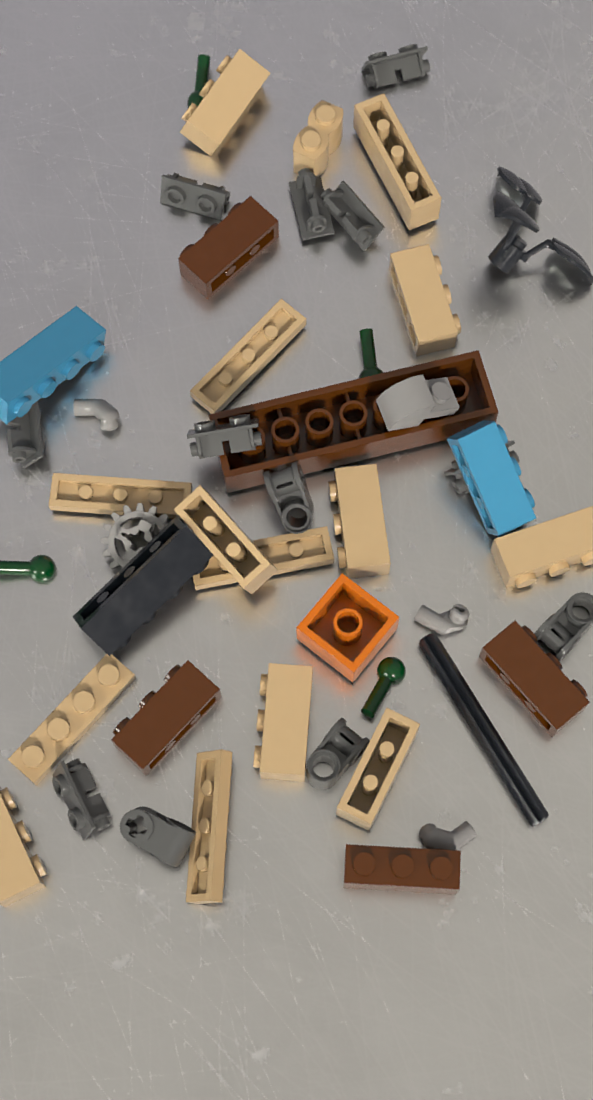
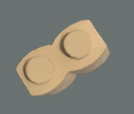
M324 100L318 102L313 107L308 117V126L298 133L293 144L294 173L298 174L301 169L308 168L316 177H321L325 172L329 155L339 147L342 141L343 108Z

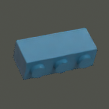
M483 420L446 438L488 534L500 537L536 519L532 509L535 507L534 499L531 493L526 488H523L519 478L521 475L520 466L514 457H510L505 445L508 443L505 431L499 424H496L495 421Z

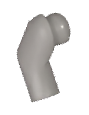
M74 399V416H96L100 419V428L102 430L110 431L118 428L117 418L120 417L118 410L106 400Z
M460 604L454 605L451 610L441 614L422 605L414 620L437 634L445 635L462 630L467 625L470 614L469 610Z
M467 821L451 832L436 828L431 823L425 824L419 831V838L427 849L458 850L477 836L475 830Z

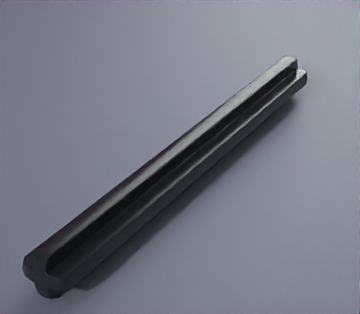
M430 633L424 636L419 642L421 650L529 824L536 826L542 823L549 816L547 810L437 634Z

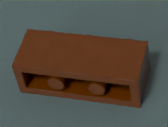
M252 196L248 197L243 203L235 204L230 209L228 216L221 222L212 224L206 230L204 236L195 244H190L183 249L178 258L180 274L205 298L209 299L279 238L278 220Z
M513 621L482 647L479 657L545 731L553 737L585 710L590 703L586 698L587 692L579 682L574 679L570 681L561 671L563 669L561 663L550 652L546 654L536 644L538 639L527 626L521 627L516 621Z
M189 660L182 666L179 664L174 666L164 678L166 683L157 692H149L139 703L138 707L140 710L131 719L129 717L124 718L113 731L115 736L111 741L115 748L145 776L163 760L222 697L220 688Z
M346 844L343 888L456 895L460 890L461 851Z

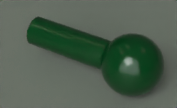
M198 55L195 91L188 97V108L192 102L198 106L203 100L199 93L209 80L211 57L208 55Z
M373 329L359 330L364 366L359 378L383 373L377 367Z
M37 555L30 561L0 560V575H29L34 581L44 583L51 580L56 573L55 562L47 555Z
M387 657L379 663L377 667L379 679L361 709L362 714L366 717L374 718L390 687L399 684L404 679L406 669L400 659Z

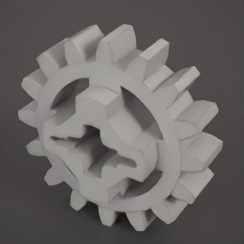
M138 503L136 511L133 512L128 505H124V515L121 517L113 512L111 514L115 521L113 526L110 524L103 525V528L110 532L109 537L100 538L101 543L109 545V549L102 553L103 557L114 558L109 567L113 570L119 566L124 567L144 548L139 547L137 551H134L135 545L125 535L139 537L141 533H145L144 539L149 543L154 538L152 534L154 525L156 524L161 531L166 527L164 524L169 517L166 514L161 515L159 518L156 517L157 507L152 506L148 512H145L142 503ZM142 518L135 527L129 529L122 527L130 520ZM116 538L123 541L125 546L124 559L121 558L117 551Z

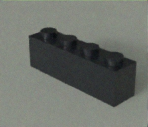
M176 516L102 587L73 618L79 627L111 656L116 650L124 648L129 643L131 635L141 625L151 622L156 616L157 610L167 600L175 598L182 591L183 585L193 575L201 573L207 567L209 559L214 555Z

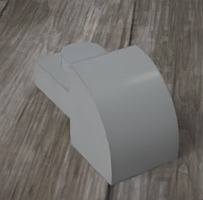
M423 374L394 384L376 399L388 431L416 427L424 419L453 415L460 408L447 377L425 380Z

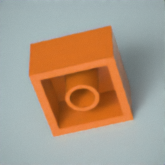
M342 573L296 627L297 640L353 683L397 630L399 616Z

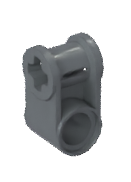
M292 462L291 467L273 473L269 470L263 472L268 494L275 504L283 527L294 534L307 531L312 525L314 505L299 462ZM301 508L306 512V516L294 518L290 515L289 510Z
M585 592L576 593L534 633L538 640H542L556 653V658L559 662L575 647L581 637L593 625V595ZM578 605L583 606L589 611L590 617L579 619L573 614L572 608Z
M340 718L333 725L322 743L308 759L306 777L311 786L316 789L326 790L334 786L345 771L359 759L370 742V739L367 737L361 738L346 726L347 721L344 718ZM325 762L332 767L333 773L327 777H320L316 775L313 767L317 763Z
M146 806L137 807L125 813L120 822V832L128 842L148 851L155 858L174 867H180L196 835V831L175 819L168 818ZM143 817V825L147 829L138 833L136 831L137 824L133 820Z

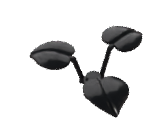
M499 166L497 168V176L502 177L505 182L521 193L523 203L519 207L512 199L500 191H496L494 194L495 217L513 220L507 234L488 255L489 260L503 272L509 273L519 260L526 263L532 255L544 248H549L580 268L586 274L591 286L593 284V276L586 261L577 251L556 238L552 240L547 239L527 252L524 250L527 243L517 233L522 225L535 233L540 230L536 222L525 211L531 200L540 205L542 198L528 182L510 170Z

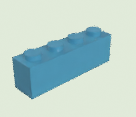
M75 306L0 361V420L7 425L16 417L24 416L39 399L49 397L60 383L66 379L74 378L81 367L89 361H96L105 349L106 329L79 307Z

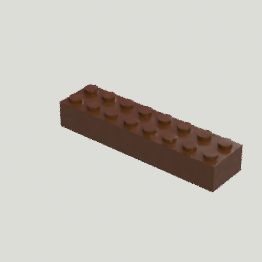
M476 350L209 414V420H215V425L230 423L229 418L237 415L250 414L251 419L259 418V427H254L253 432L260 431L262 445L256 446V450L231 453L229 440L222 441L224 455H219L218 460L226 491L229 493L265 484L263 472L269 470L273 473L291 467L292 462L295 461L299 462L303 473L308 474L447 440L446 438L483 420L496 422L498 409L480 352ZM422 374L425 380L448 378L460 407L453 415L424 419L416 427L392 431L387 430L376 399L386 389L400 381Z

